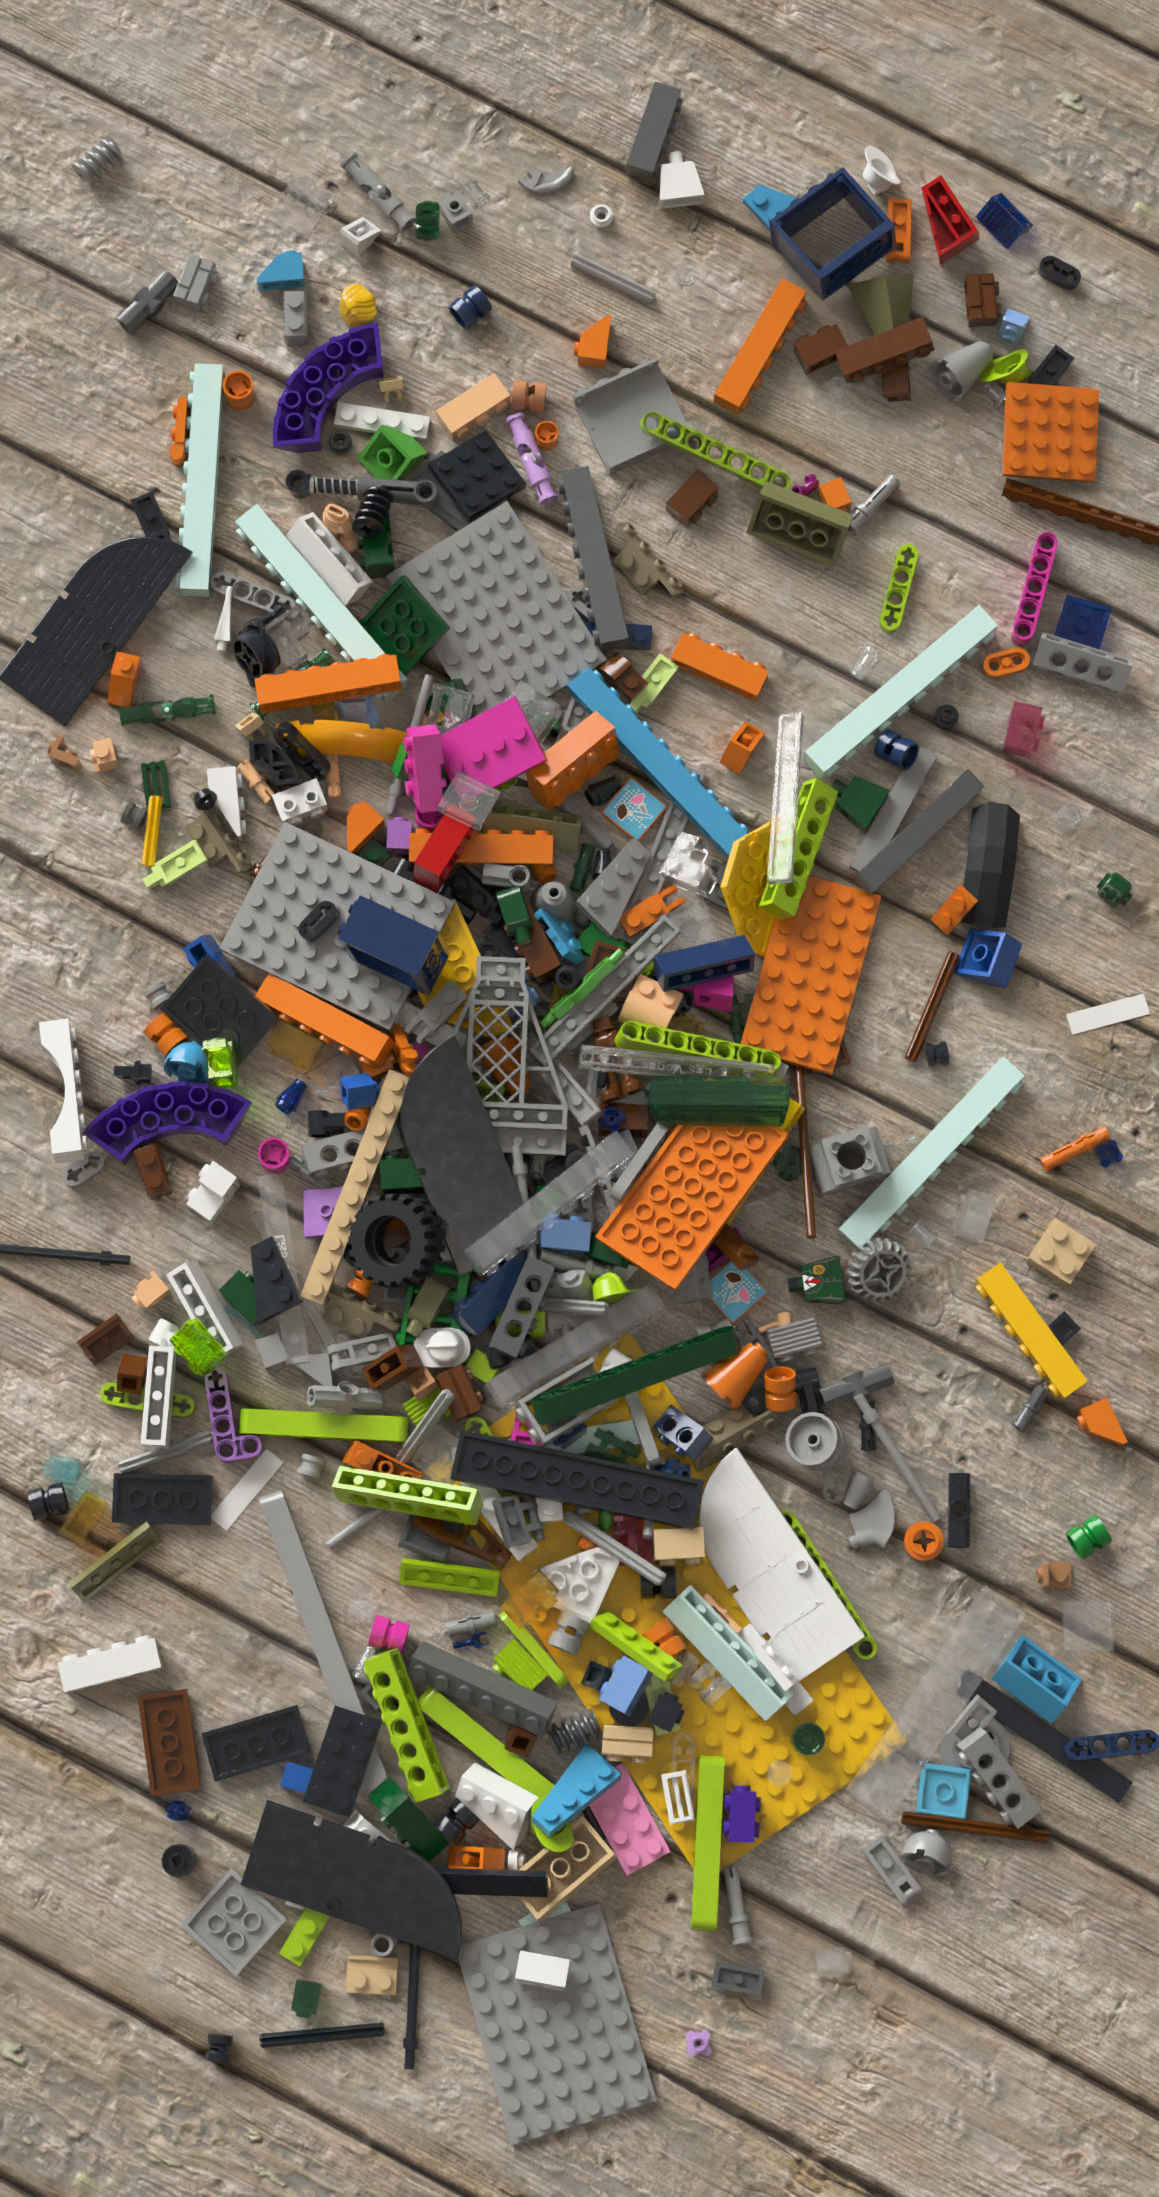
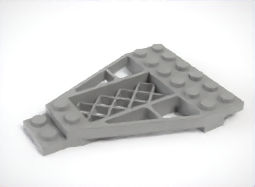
M477 956L476 981L451 1037H457L463 1021L469 1019L466 1062L471 1075L473 1068L481 1077L475 1083L476 1087L484 1080L492 1089L482 1102L503 1153L512 1154L511 1146L521 1145L522 1154L566 1156L568 1105L525 985L526 958ZM475 1007H482L475 1013ZM487 1008L496 1018L485 1027L477 1017ZM492 1008L506 1009L498 1015ZM512 1009L520 1020L510 1028L501 1018ZM516 1009H523V1016ZM474 1020L483 1028L475 1037ZM499 1021L508 1031L497 1040L489 1029ZM523 1022L521 1040L513 1030ZM528 1022L534 1024L548 1067H534L526 1064ZM486 1032L494 1040V1043L484 1051L476 1040ZM509 1034L519 1042L510 1052L500 1043ZM473 1044H474V1045L479 1049V1051L482 1053V1054H481L476 1060H474V1061H473ZM496 1045L506 1053V1056L497 1064L488 1055ZM522 1046L520 1065L512 1054ZM484 1056L493 1065L485 1075L474 1066ZM508 1058L518 1066L509 1076L499 1067ZM497 1069L505 1080L495 1088L486 1078ZM519 1071L520 1089L511 1080ZM551 1072L561 1105L525 1103L526 1073ZM507 1082L517 1091L508 1100L498 1092ZM495 1093L503 1101L486 1102ZM519 1095V1103H510Z

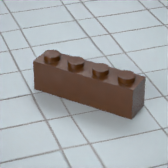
M922 317L835 350L846 384L850 382L858 383L864 377L871 374H881L892 366L905 365L908 360L913 358L926 357L935 349L925 320Z

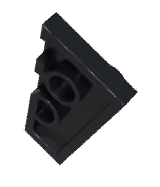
M272 1236L250 1247L257 1323L259 1324L303 1302L279 1246Z

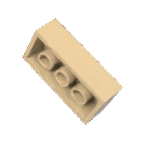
M584 1816L571 1825L574 1840L572 1846L567 1851L561 1853L552 1852L544 1848L519 1869L522 1871H547L548 1897H519L540 1923L545 1921L617 1859V1856Z

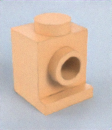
M111 738L92 742L94 749L90 750L96 773L119 768Z
M154 1271L150 1273L152 1276L150 1280L146 1278L136 1286L137 1291L131 1297L140 1309L145 1306L149 1311L171 1293Z

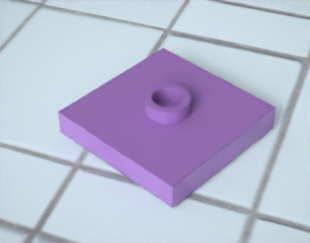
M343 1186L303 1191L304 1237L306 1239L324 1237Z

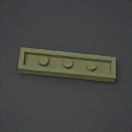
M146 1521L68 1582V1584L84 1603L160 1544L162 1540Z

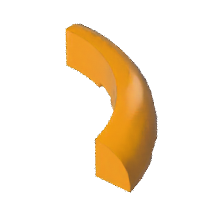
M315 720L314 724H301L300 721H288L321 754L362 757L390 764L394 763L400 744H404L403 738L407 737V732L387 727L384 730L370 729L369 724L357 722ZM297 748L299 754L307 755L305 749Z

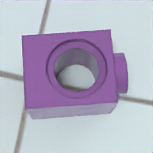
M395 817L393 820H388L386 848L389 854L409 855V837L413 830L412 821H408L404 817Z

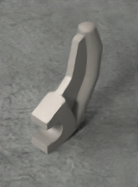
M563 167L552 174H542V172L529 169L527 175L531 177V180L525 181L520 177L518 183L526 191L536 195L554 192L570 182L575 170L572 167Z

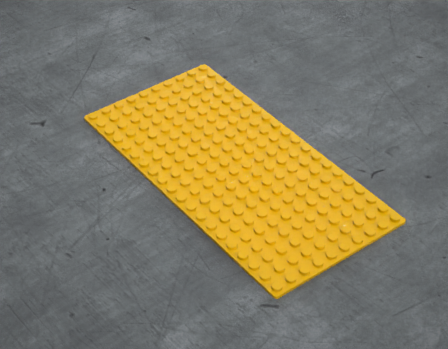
M626 1334L593 1356L595 1360L593 1368L599 1373L602 1368L601 1365L612 1348H615L632 1360L645 1356L634 1337L631 1334ZM662 1381L637 1392L661 1464H665V1459H680L681 1464H690V1478L704 1480L695 1527H700V1505L704 1489L719 1463L716 1462L712 1466L698 1472L690 1457L682 1458L673 1450L675 1447L672 1444L667 1447L657 1439L659 1434L654 1430L653 1426L670 1405L684 1413ZM624 1396L619 1397L616 1404L585 1421L586 1427L632 1420ZM531 1404L528 1408L534 1416L535 1412ZM516 1409L489 1426L493 1437L511 1439V1433L514 1431ZM590 1409L584 1410V1411L579 1412V1413L582 1415L583 1413L589 1411ZM525 1422L521 1423L520 1432H528L529 1428ZM545 1425L541 1427L545 1434L550 1433ZM640 1444L578 1453L579 1455L646 1468V1459ZM453 1451L429 1467V1473L435 1482L461 1486L459 1481L450 1480L454 1463ZM506 1492L504 1495H515V1493ZM522 1496L519 1499L520 1503H523ZM561 1503L563 1516L568 1510L575 1512L576 1508L574 1505ZM598 1510L581 1516L600 1529ZM523 1512L526 1524H530L527 1512ZM480 1513L479 1519L506 1549L503 1541L482 1513ZM613 1514L612 1527L608 1532L604 1533L660 1570L659 1563H654L652 1539L643 1538L644 1520ZM563 1521L546 1523L543 1530L544 1540L536 1542L534 1534L529 1533L538 1545V1549L518 1563L512 1555L502 1570L492 1563L490 1564L494 1570L500 1571L499 1578L561 1671L570 1680L569 1683L588 1712L592 1708L598 1726L603 1733V1725H623L618 1724L612 1718L609 1705L599 1700L601 1697L599 1691L581 1684L590 1661L612 1669L618 1659L621 1660L623 1655L636 1663L638 1662L590 1627L585 1637L580 1638L582 1645L577 1656L547 1643L552 1630H557L558 1628L556 1621L561 1610L526 1595L524 1592L535 1569L581 1553L582 1551L579 1550L580 1547L576 1545V1542L582 1534ZM656 1522L653 1524V1530L680 1528ZM472 1530L470 1532L471 1536L479 1548H483L486 1544V1539L478 1531ZM497 1551L494 1553V1556L497 1558L500 1553ZM706 1552L705 1558L700 1560L699 1565L684 1566V1561L675 1562L676 1598L691 1585L702 1597L709 1593L722 1609L725 1607L728 1610L727 1614L742 1629L750 1623L732 1596L739 1589L736 1585L727 1589L709 1561ZM620 1561L596 1616L608 1610L642 1635L651 1627L667 1618L663 1611L675 1599H662L660 1595H657L655 1599H641L640 1574ZM672 1623L675 1628L674 1635H680L687 1646L672 1656L682 1664L680 1673L667 1680L669 1681L672 1694L679 1697L678 1703L683 1704L681 1710L685 1711L680 1721L681 1730L656 1736L654 1725L647 1722L651 1713L649 1708L646 1718L638 1725L630 1727L654 1728L652 1759L646 1758V1763L631 1762V1757H621V1761L693 1869L699 1755L725 1757L723 1801L724 1795H729V1790H734L736 1785L751 1786V1791H756V1797H761L760 1812H755V1822L760 1824L759 1838H754V1843L726 1841L727 1836H722L721 1829V1871L903 1746L906 1739L846 1650L799 1681L813 1698V1701L797 1715H793L784 1704L765 1721ZM566 1627L564 1632L573 1636L575 1630ZM768 1632L762 1636L766 1641L771 1638ZM686 1770L695 1820L670 1825L661 1775ZM682 1776L677 1777L683 1814L684 1817L689 1816ZM672 1778L667 1779L674 1819L679 1818ZM722 1808L723 1824V1821H727L728 1811Z

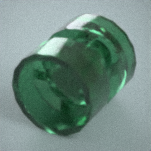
M803 1723L793 1730L791 1745L797 1753L804 1756L814 1755L824 1747L825 1734L817 1724Z

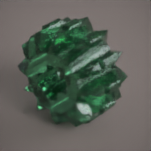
M426 200L425 202H418L415 217L416 237L424 241L437 240L440 231V205L438 202Z

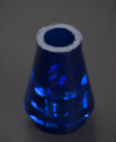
M296 1078L290 1086L276 1097L277 1101L274 1105L286 1115L296 1112L308 1086L302 1080Z

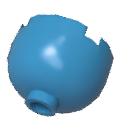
M185 1042L177 1044L169 1052L164 1063V1071L169 1077L172 1074L179 1077L178 1081L201 1084L207 1081L208 1084L213 1072V1059L207 1049L198 1042Z

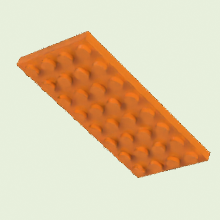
M808 876L807 888L801 896L800 907L795 916L783 920L775 919L741 1044L774 1051L780 1056L781 1062L832 1076L881 895L874 893L868 895L863 890Z
M708 1083L595 1236L596 1240L676 1292L785 1144L789 1134Z

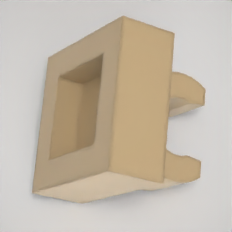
M401 375L378 379L380 392H384L386 402L389 401L388 395L392 391L396 392L398 400H401L402 393L400 389H404Z
M254 712L235 725L237 731L244 737H247L248 740H255L253 738L255 730H259L263 736L266 734L264 728L261 727L264 724L263 720Z

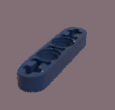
M1139 1730L1070 1739L1064 1745L1063 1753L1067 1760L1071 1762L1148 1754L1158 1748L1159 1736L1153 1730ZM1146 1735L1148 1739L1153 1740L1149 1748L1147 1744L1136 1746V1741L1145 1739ZM1119 1738H1126L1129 1741L1130 1748L1128 1751H1122L1118 1748L1117 1741ZM1099 1740L1105 1744L1106 1750L1103 1754H1098L1094 1751L1093 1744L1095 1741ZM1085 1742H1088L1086 1751L1079 1752L1077 1756H1075L1074 1752H1070V1748L1074 1744L1076 1748H1082L1086 1746Z

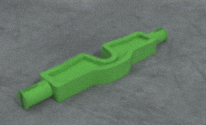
M618 948L609 958L606 957L583 978V983L578 988H572L550 1009V1013L539 1023L547 1029L556 1019L559 1020L575 1004L585 998L615 968V964L626 956L625 953Z

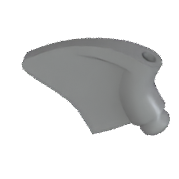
M882 1490L864 1509L849 1514L855 1535L850 1536L848 1540L853 1549L871 1544L878 1545L884 1549L889 1542L894 1529L895 1517L892 1499L887 1490Z

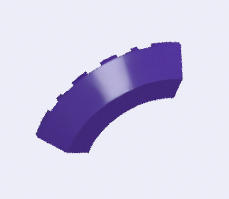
M378 323L355 327L337 337L333 336L329 339L330 341L310 352L296 371H293L277 403L278 406L273 424L274 448L295 453L322 451L321 441L324 424L336 402L355 386L372 379L384 377Z
M176 1081L156 1086L152 1085L117 1100L108 1109L103 1110L82 1134L124 1165L134 1155L135 1150L143 1148L155 1140L171 1135H200L227 1146L240 1128L252 1102L228 1089L212 1086L207 1083Z

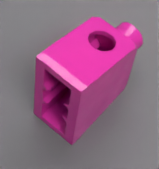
M733 976L680 988L682 991L694 992L693 1004L696 1006L732 1012Z

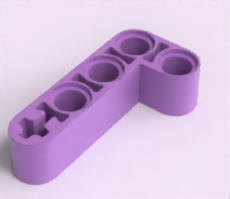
M218 1366L209 1368L205 1373L204 1380L217 1457L225 1463L258 1458L263 1452V1444L260 1439L254 1435L237 1437L229 1380L226 1372ZM214 1373H218L219 1376L223 1377L218 1382L220 1389L225 1388V1391H216L215 1383L210 1380V1378L214 1377ZM219 1396L226 1398V1405L221 1409H217L213 1405L214 1400ZM228 1421L230 1423V1428L226 1433L218 1432L217 1425L219 1422ZM256 1441L258 1443L257 1451L247 1453L245 1451L246 1443ZM223 1446H233L234 1452L230 1457H223L221 1455Z

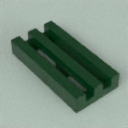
M161 760L156 763L154 761L149 764L141 763L146 808L148 809L150 797L147 770L151 769L154 796H160L156 768L161 769L165 803H162V809L171 808L165 761Z

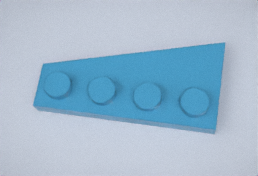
M585 1744L533 1814L532 1822L550 1838L620 1781L621 1773L590 1745Z

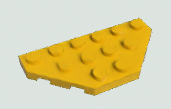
M781 815L734 841L720 886L737 936L745 935L755 955L758 957H765L776 919L775 916L760 908L759 904L786 832V827L784 826L785 830H783V825L788 826V823H783V819L786 822L787 818H791V816Z
M457 903L441 932L450 956L430 996L418 992L424 1007L450 980L468 997L476 981L477 956L481 955ZM467 1000L445 1023L456 1026ZM475 1007V1013L482 1007ZM486 1008L477 1018L486 1027L496 1017ZM492 1008L498 1015L505 1010V1008ZM506 1013L501 1019L511 1028L513 1025ZM469 1019L463 1021L462 1029L469 1031ZM474 1020V1033L479 1034L483 1028ZM499 1021L489 1029L495 1038L508 1031ZM486 1032L482 1035L492 1039Z

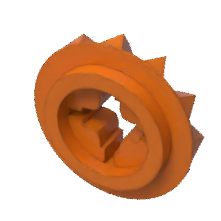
M926 1521L917 1522L910 1526L905 1533L904 1545L907 1553L916 1560H931L938 1556L943 1548V1535L940 1529L933 1523ZM922 1531L925 1534V1538L934 1539V1541L926 1544L925 1552L921 1544L913 1543V1541L921 1538Z

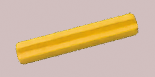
M160 796L149 797L142 865L149 867L155 866L163 801Z

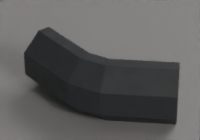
M987 802L972 810L963 887L978 902L961 922L989 928H1006L1015 873L1020 814L1008 804Z

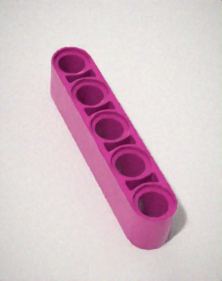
M1051 532L1041 533L1033 549L1011 632V640L1017 646L1023 647L1028 645L1035 632L1058 545L1057 537ZM1040 543H1049L1051 549L1042 548ZM1042 564L1046 570L1038 571L1034 565ZM1029 586H1037L1040 592H1031ZM1023 608H1031L1034 614H1025ZM1017 630H1026L1028 632V636H1020L1017 633Z

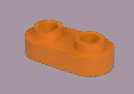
M1012 648L988 655L983 662L982 669L987 677L997 679L1023 672L1028 667L1030 657L1026 650ZM1013 659H1019L1021 664H1014ZM992 664L997 665V666H998V670H996V671L992 670V669L990 668V665H992Z

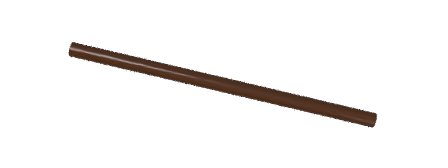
M794 1065L796 1102L805 1108L798 1119L806 1236L808 1239L816 1238L804 1068Z

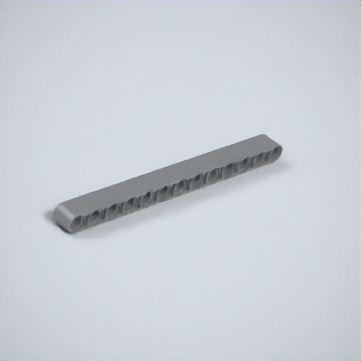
M281 1489L258 1499L333 1704L334 1706L336 1705L365 1715L283 1491ZM376 1743L362 1781L367 1796L388 1777Z

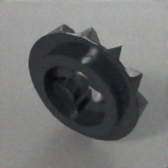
M644 1693L634 1709V1717L632 1714L628 1717L609 1706L612 1718L618 1724L629 1727L641 1723L646 1718L649 1710L648 1699Z

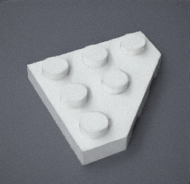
M594 1547L535 1569L524 1594L591 1623V1620L598 1612L620 1560L601 1547Z

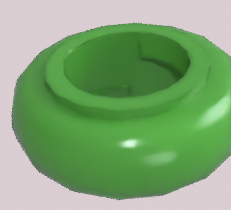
M599 1511L600 1529L608 1532L613 1524V1513Z

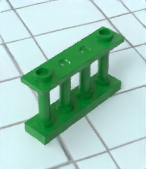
M434 1266L436 1269L434 1274L451 1276L459 1280L457 1290L450 1291L447 1301H451L452 1304L456 1305L462 1298L466 1299L470 1295L473 1271L458 1276L455 1267ZM418 1284L408 1287L402 1329L397 1331L396 1345H414V1341L417 1338L406 1332V1329L411 1322L407 1318L408 1312L415 1301V1297L422 1288L417 1286ZM451 1313L449 1316L438 1314L434 1323L447 1325L448 1328H456L464 1332L451 1317Z

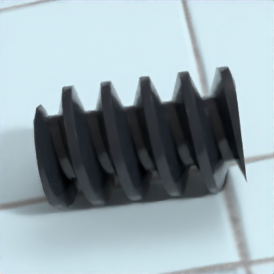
M375 486L368 487L364 491L357 509L358 512L352 523V529L356 534L363 538L372 539L382 531V525H384L388 510L391 507L390 503L394 499L391 492Z

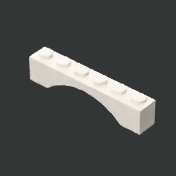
M68 1019L40 1022L41 1045L44 1053L61 1071L65 1082L63 1108L56 1124L50 1131L52 1155L56 1164L84 1160V1151L88 1150L87 1137L82 1136V1128H86L84 1113L80 1114V1106H84L82 1092H78L77 1085L81 1084L80 1071L75 1068V1063H79L78 1050L73 1048V1041H77L76 1029L70 1026Z

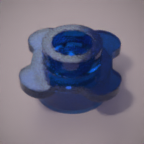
M611 1105L606 1106L602 1117L598 1118V1124L601 1127L609 1128L612 1133H616L620 1130V1124L626 1120V1114Z
M1110 1140L1103 1146L1098 1145L1095 1148V1154L1099 1155L1102 1167L1107 1168L1111 1163L1115 1161L1120 1162L1123 1159V1154L1120 1153L1115 1140Z
M172 1801L165 1808L167 1818L176 1821L186 1820L189 1811H191V1807L182 1801Z

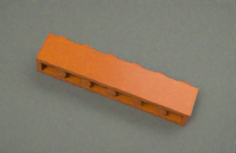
M783 278L781 279L714 395V403L736 415H739L741 409H747L752 399L750 397L752 390H758L763 380L761 377L764 370L769 371L774 361V358H772L775 351L779 352L785 343L784 335L786 332L790 333L797 321L794 319L798 312L802 313L808 302L805 300L807 291Z
M382 654L378 658L373 659L359 658L349 663L335 662L331 666L326 667L311 666L307 670L302 671L288 670L278 675L264 674L260 678H255L261 714L402 690L397 657L390 654Z
M416 829V833H410V863L414 864L432 835L430 829ZM477 830L472 840H467L462 856L454 864L485 865V863L507 866H555V837L550 835V831H535V835H526V831L512 830L511 834H502L501 830H487V834H478Z
M270 973L255 995L273 1012L279 1014L280 1019L285 1023L291 1025L294 1022L298 1024V1028L308 1035H311L312 1032L315 1033L323 1043L329 1046L332 1043L339 1046L338 1050L351 1057L354 1054L360 1057L358 1060L368 1067H371L373 1064L380 1068L395 1044L388 1035Z

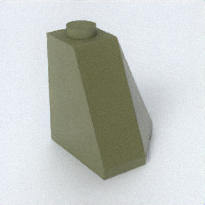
M913 273L884 276L848 284L849 290L875 335L909 323Z

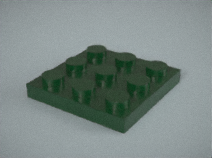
M406 575L401 576L359 622L385 654L396 655L399 670L404 676H407L450 629L449 625Z

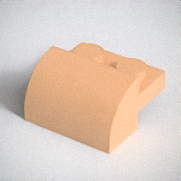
M640 974L623 1005L618 1021L622 1023L634 1021L668 1029L684 994L676 990L663 992L657 981Z

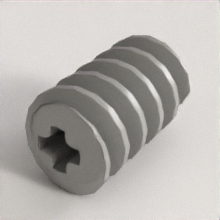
M106 135V140L101 139L99 141L100 147L94 145L92 147L93 153L91 151L85 152L86 159L80 156L78 158L79 164L75 162L71 164L73 170L83 182L89 181L91 184H95L93 176L95 175L101 179V169L106 173L109 172L107 164L115 167V158L123 161L119 147L110 136Z

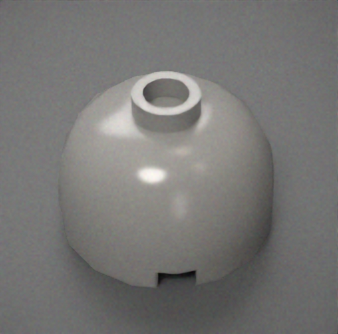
M928 1829L914 1833L906 1840L901 1858L903 1857L902 1862L915 1871L925 1874V1869L934 1871L933 1876H942L949 1872L952 1851L948 1842L941 1837L938 1831Z

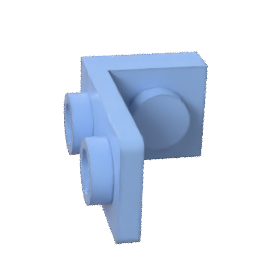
M1007 309L997 337L1002 338L1008 344H1020L1029 316Z

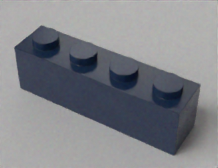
M745 935L654 955L653 973L663 992L753 972L755 953Z
M526 1249L503 1258L498 1265L496 1263L486 1271L488 1276L482 1282L478 1281L470 1289L471 1294L466 1299L462 1298L454 1306L455 1311L451 1317L470 1337L479 1335L507 1305L527 1259Z

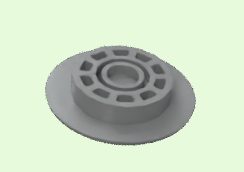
M958 1715L949 1722L942 1734L941 1754L947 1766L972 1769L970 1781L976 1782L972 1776V1773L975 1772L970 1765L966 1766L958 1756L961 1751L957 1750V1742L945 1733L959 1717ZM993 1717L984 1728V1731L992 1736L993 1742L1004 1758L1008 1760L1010 1753L1008 1734L1003 1725ZM983 1755L979 1759V1761L983 1760L985 1763L987 1761V1755Z

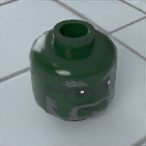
M1108 872L1096 886L1099 889L1097 892L1098 897L1112 908L1117 907L1119 904L1125 906L1133 896L1129 893L1132 889V884L1118 872L1112 874Z

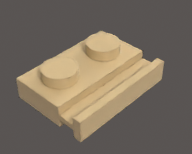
M348 1955L346 1992L396 1995L398 1958Z

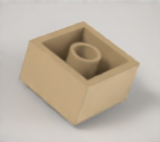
M1054 1218L1026 1262L1067 1288L1096 1244L1057 1218Z
M694 1527V1530L688 1528L653 1530L654 1563H659V1567L674 1566L675 1562L684 1561V1566L699 1565L700 1560L705 1558L703 1527Z

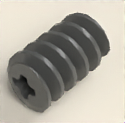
M592 1708L589 1709L588 1718L581 1712L580 1721L571 1716L570 1725L563 1719L561 1720V1728L553 1723L552 1732L546 1729L553 1749L558 1755H561L562 1746L566 1751H570V1743L579 1748L580 1739L585 1744H589V1736L591 1735L597 1741L598 1732H601Z

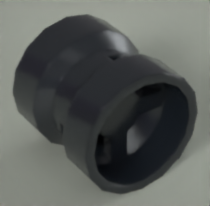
M208 2034L210 2046L206 2052V2060L231 2062L229 2048L233 2044V2036Z

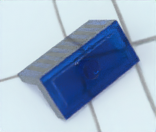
M1002 193L992 196L976 215V218L1006 249H1009L1021 234L1028 232L1033 226Z

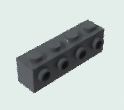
M654 82L626 164V174L651 182L655 174L659 175L663 161H660L662 153H667L670 140H667L668 134H673L677 122L674 119L676 112L680 113L684 99H681V89Z

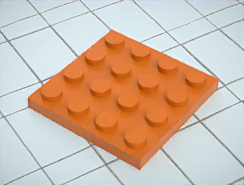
M1007 382L1005 384L1002 476L1094 483L1096 481L1099 389Z

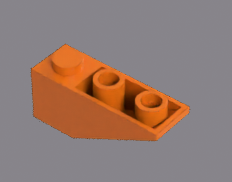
M354 1440L351 1441L341 1462L356 1469L420 1479L423 1472Z

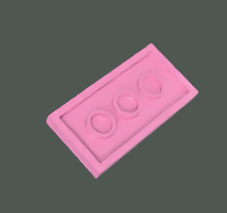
M621 1763L614 1767L621 1773V1780L589 1806L626 1876L671 1851L627 1769Z

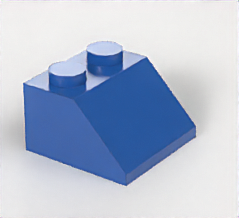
M970 929L954 973L988 986L1007 988L1022 943L1004 932Z

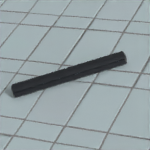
M383 2023L263 2033L260 2035V2046L267 2048L383 2037L385 2030Z

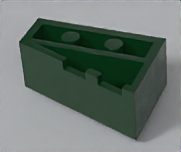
M389 510L385 523L382 525V531L376 534L374 538L367 539L358 535L359 549H364L365 557L360 558L361 568L364 572L366 571L370 579L387 577L386 575L395 570Z
M391 1776L387 1777L368 1795L369 1799L383 1814L380 1820L387 1828L390 1829L393 1826L396 1829L394 1835L402 1844L408 1842L410 1844L408 1849L418 1853L429 1862L450 1844L439 1829L416 1806L411 1798L404 1793Z

